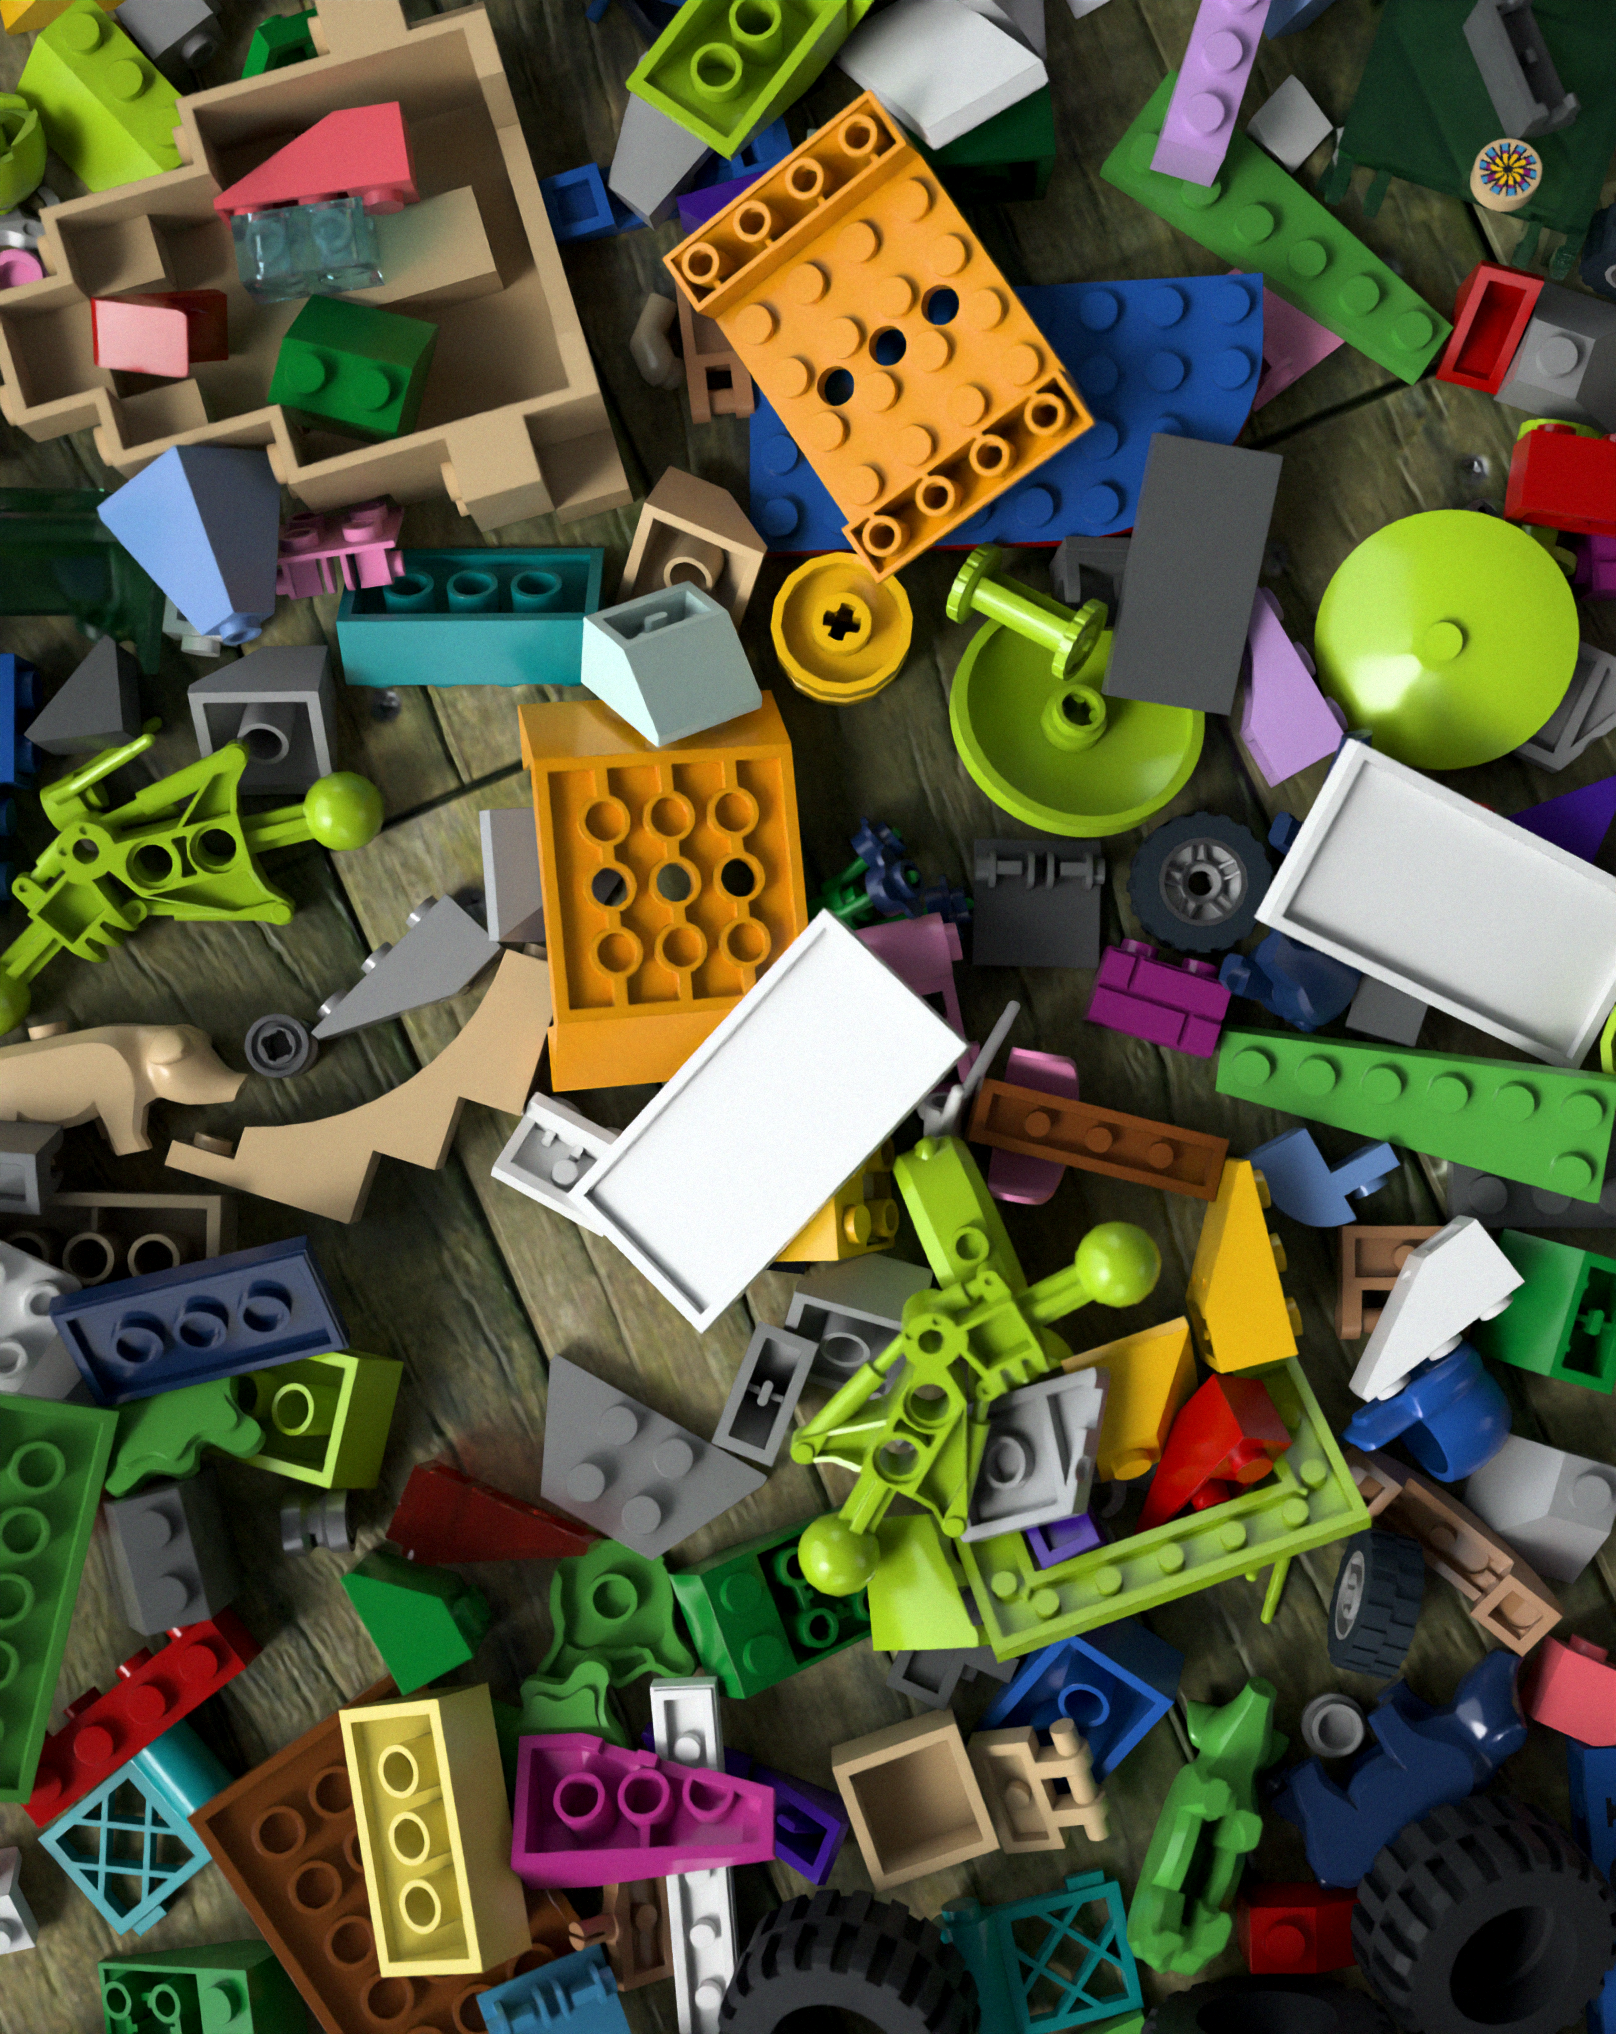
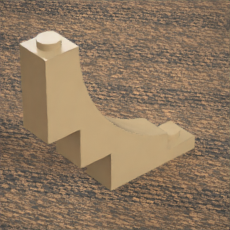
M526 942L523 954L506 949L493 983L479 1008L459 1035L434 1061L407 1082L382 1097L346 1113L313 1122L283 1126L245 1127L236 1154L231 1153L232 1141L209 1133L196 1131L193 1140H172L164 1165L346 1224L360 1221L382 1153L432 1170L444 1168L466 1099L518 1116L525 1115L528 1102L535 1093L549 1050L547 1027L554 1026L547 948Z

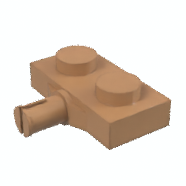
M666 1876L603 1885L604 1904L601 1915L570 1924L569 1932L575 1934L570 1935L569 1938L572 1946L577 1951L606 1942L608 1966L611 1968L618 1990L626 1992L674 1975Z

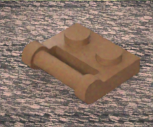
M1343 1224L1337 1226L1335 1330L1339 1340H1358L1361 1333H1373L1384 1308H1362V1290H1392L1408 1254L1445 1225ZM1471 1324L1459 1332L1462 1339L1468 1340Z

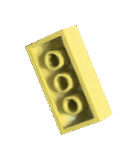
M488 1682L438 1688L340 1710L339 1715L381 1977L480 1973L532 1949L521 1878L511 1868L513 1829Z

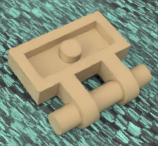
M1062 1718L1051 1724L1050 1733L1054 1746L1040 1747L1033 1726L971 1733L966 1749L1005 1854L1065 1849L1070 1834L1069 1826L1083 1825L1087 1837L1092 1841L1104 1840L1112 1832L1107 1816L1111 1810V1805L1104 1787L1095 1782L1090 1767L1094 1762V1757L1089 1742L1085 1737L1079 1736L1075 1722L1070 1718ZM1066 1777L1071 1793L1057 1795L1051 1778Z

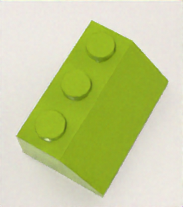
M76 0L38 34L14 94L26 99L29 111L32 112L34 108L36 109L46 142L93 193L185 167L172 131L173 127L182 125L175 102L176 99L182 98V96L94 0Z

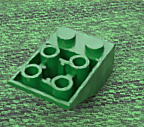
M845 1503L722 1549L669 1574L706 1677L718 1676L719 1696L747 1699L872 1635L867 1585L860 1592L842 1597L821 1593L806 1580L799 1565L797 1550L804 1531L819 1516L837 1511L841 1512Z
M245 1939L105 1958L97 1962L106 2034H308L304 1998L266 1940Z

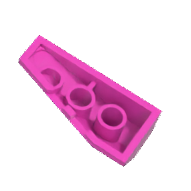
M585 1733L519 1736L511 1868L531 1890L595 1887L775 1859L776 1791L772 1787L703 1767L695 1769L661 1759L658 1754L641 1749L638 1752L608 1744L603 1738Z

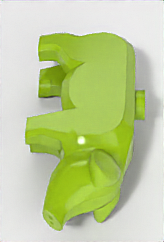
M928 1134L915 1144L914 1148L897 1154L892 1169L941 1289L944 1290L960 1281L965 1285L976 1279L979 1265L986 1261L996 1263L1006 1277L1010 1275L1019 1292L1027 1289L1028 1285L1010 1238L981 1173L964 1141L951 1134L937 1139L934 1135ZM1040 1327L1049 1357L1050 1371L1062 1366L1061 1361L1073 1357L1074 1353L1058 1334L1050 1328ZM1031 1361L1028 1362L1030 1381L1027 1383L1021 1382L1010 1372L1007 1373L1009 1392L1045 1382L1046 1373L1048 1372L1041 1371ZM969 1363L968 1388L970 1397L975 1401L974 1379L978 1371Z

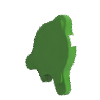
M237 1375L108 1406L116 1408L119 1411V1417L114 1434V1451L106 1468L103 1481L105 1488L112 1495L121 1498L136 1494L155 1475H167L184 1480L190 1479L200 1469V1453L211 1445H215L239 1458H249L257 1454L265 1444L266 1434L255 1420L242 1412L239 1406V1382Z
M588 1525L585 1535L565 1554L555 1570L550 1585L549 1603L555 1633L553 1643L541 1661L537 1674L553 1678H566L573 1672L582 1658L588 1655H599L605 1658L611 1665L612 1675L609 1685L615 1689L626 1687L647 1671L657 1672L665 1678L692 1677L697 1669L698 1658L696 1652L681 1636L676 1624L675 1608L677 1596L669 1574L673 1573L667 1559L660 1555L653 1561H650Z
M588 1655L582 1658L573 1672L566 1678H553L541 1674L529 1675L520 1689L523 1707L515 1708L491 1698L504 1781L514 1798L516 1794L519 1736L585 1733L603 1738L608 1744L629 1749L623 1729L612 1715L608 1705L607 1690L612 1670L611 1665L605 1658L599 1655Z

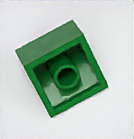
M312 294L283 337L267 402L271 406L280 404L295 425L375 445L414 434L440 326Z
M373 1548L362 1554L339 1578L403 1696L474 1657L490 1629L486 1620L491 1618V1611L484 1595L474 1583L467 1586L459 1572Z

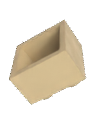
M952 1704L947 1705L945 1711L936 1709L831 1747L832 1770L876 1893L1000 1848L996 1828L968 1755L967 1746Z

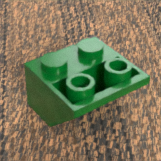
M1501 1227L1496 1245L1525 1282L1511 1292L1514 1300L1504 1311L1486 1321H1482L1479 1317L1473 1321L1468 1341L1474 1344L1481 1355L1612 1395L1616 1381V1260Z

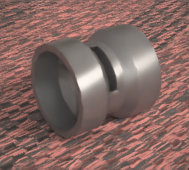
M275 1013L263 1016L251 1026L246 1035L245 1051L250 1064L261 1074L275 1078H294L304 1075L315 1066L320 1057L321 1041L311 1033L314 1030L312 1023L302 1017Z
M329 1489L324 1496L314 1497L310 1496L306 1491L286 1492L283 1495L280 1510L281 1537L285 1554L289 1558L308 1556L316 1547L328 1548L332 1553L353 1552L357 1544L358 1526L357 1509L352 1489Z

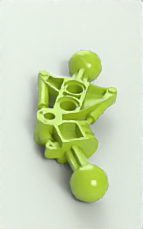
M233 739L224 748L137 792V799L108 814L100 811H84L74 816L61 834L36 860L38 866L32 873L23 872L19 874L12 884L13 894L30 910L27 915L34 921L0 957V1036L9 1034L22 1025L30 1011L31 993L28 984L63 946L84 959L104 964L109 960V953L104 944L112 947L122 946L124 938L119 928L135 931L139 928V923L147 915H174L175 921H265L277 925L289 924L295 914V901L291 896L269 881L256 853L314 838L323 846L337 851H355L370 844L380 833L385 820V804L378 788L366 777L353 772H333L315 782L308 790L304 802L245 816L241 804L240 777L249 760L251 750L248 743L244 740ZM197 791L182 817L126 831H121L119 827L120 824L143 812L149 816ZM211 829L227 831L236 842V850L227 856L211 854L205 849L201 835ZM81 839L94 841L99 850H88L83 846ZM146 845L161 846L169 852L173 866L165 871L156 872L149 870L142 864L139 858V849ZM109 870L138 895L125 900L108 878L106 872ZM63 871L50 887L45 884L50 877L56 878Z
M1121 1221L1097 1225L1083 1238L1076 1252L1075 1264L1021 1292L1017 1289L1010 1275L1006 1277L996 1263L986 1261L979 1265L977 1278L965 1285L960 1281L942 1291L926 1289L911 1295L905 1302L901 1313V1333L874 1362L867 1360L808 1425L796 1429L793 1433L790 1452L791 1457L797 1463L834 1462L861 1473L841 1512L837 1511L819 1516L804 1531L797 1550L799 1565L806 1580L821 1593L842 1597L860 1592L874 1578L881 1559L880 1545L874 1531L897 1491L933 1510L946 1535L953 1538L964 1535L968 1528V1511L991 1424L990 1420L986 1418L990 1401L1001 1393L1009 1392L1007 1373L1010 1372L1021 1382L1027 1383L1030 1381L1028 1362L1031 1361L1041 1371H1050L1049 1357L1040 1327L1094 1299L1107 1305L1123 1307L1139 1303L1153 1290L1160 1276L1161 1256L1157 1244L1146 1231L1136 1225ZM904 1353L907 1361L889 1393L865 1403L887 1379L885 1372ZM959 1353L978 1371L974 1379L976 1397L971 1414H967L966 1376L956 1360ZM934 1384L943 1388L946 1393L937 1399L927 1400L920 1398L914 1391L922 1385ZM902 1439L909 1441L915 1447L907 1453L897 1454L887 1450L884 1445L892 1440Z

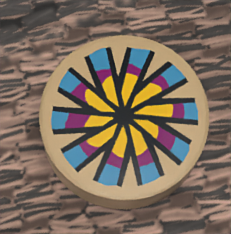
M1500 139L1488 144L1479 153L1470 176V186L1475 198L1482 205L1494 211L1508 212L1521 208L1533 197L1542 176L1540 158L1531 146L1520 140Z

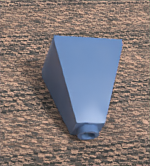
M173 445L97 507L100 518L202 636H221L224 644L237 645L251 641L262 633L260 623L275 613L281 484L278 483L274 475L267 451Z

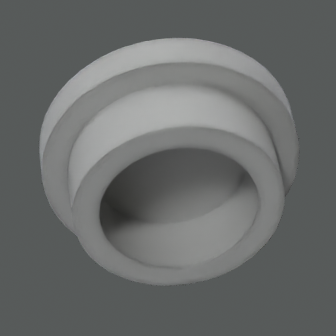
M1334 1691L1318 1694L1306 1704L1301 1715L1300 1726L1305 1741L1312 1750L1324 1757L1340 1758L1354 1752L1364 1739L1366 1732L1364 1713L1360 1706L1346 1694Z

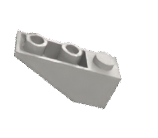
M445 893L437 901L433 896H430L407 918L405 923L411 928L409 932L394 947L388 941L382 944L363 963L361 969L367 975L350 992L343 987L336 991L320 1007L316 1015L322 1021L311 1033L317 1039L332 1040L465 996L504 956L508 948L501 942H489L488 929L455 897Z

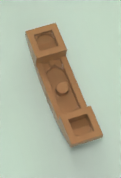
M1351 1444L1345 1450L1342 1456L1370 1513L1371 1523L1375 1521L1385 1530L1417 1538L1419 1540L1418 1543L1423 1548L1422 1555L1424 1561L1474 1601L1469 1615L1517 1654L1523 1657L1563 1617L1564 1608L1539 1576L1497 1533L1458 1500L1415 1470L1376 1449L1364 1451L1357 1445Z

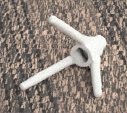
M1012 1000L1008 1003L962 1086L959 1084L954 1085L951 1092L928 1094L916 1107L919 1117L924 1120V1137L932 1134L937 1139L951 1134L961 1138L962 1118L976 1090L979 1077L984 1076L1020 1010V1004L1017 1001Z

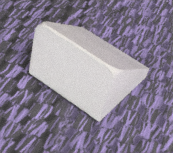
M1291 74L1252 117L1244 134L1291 177L1329 135L1333 127L1304 85Z

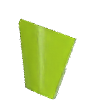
M935 1514L882 1517L874 1531L879 1541L881 1559L874 1578L867 1584L873 1651L953 1649L991 1645L984 1624L973 1626L961 1597L962 1591L966 1590L970 1584L963 1566L953 1555L951 1537L943 1532Z

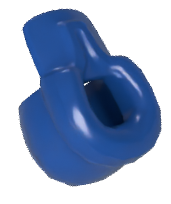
M1462 1339L1445 1356L1434 1361L1427 1357L1408 1371L1411 1380L1395 1395L1381 1401L1376 1396L1352 1415V1423L1338 1436L1341 1446L1348 1441L1364 1451L1377 1449L1398 1436L1410 1454L1428 1473L1438 1480L1454 1482L1482 1469L1502 1450L1508 1440L1512 1427V1409L1506 1393L1493 1374L1483 1364L1480 1351L1472 1342Z

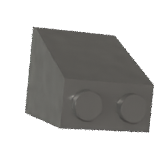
M216 1464L201 1467L197 1474L190 1479L184 1480L168 1476L149 1481L136 1494L117 1498L110 1492L100 1495L95 1522L120 1619L125 1625L145 1636L212 1619L247 1587Z

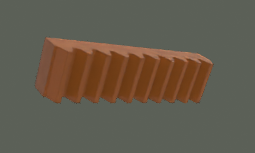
M979 1077L964 1135L965 1140L1215 1202L1230 1141L985 1077Z

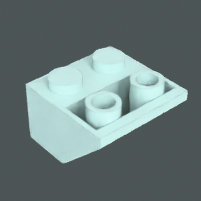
M688 580L584 616L581 682L656 747L675 742L681 738L761 708L762 694L729 612Z

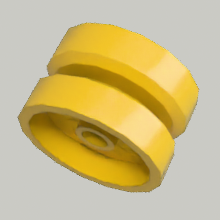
M834 552L809 559L787 577L774 600L771 635L779 670L797 692L819 704L849 707L873 700L894 683L907 660L911 641L913 614L906 590L894 575L882 584H877L858 554ZM845 624L853 632H847L844 635L843 641L835 640L831 637L833 626Z

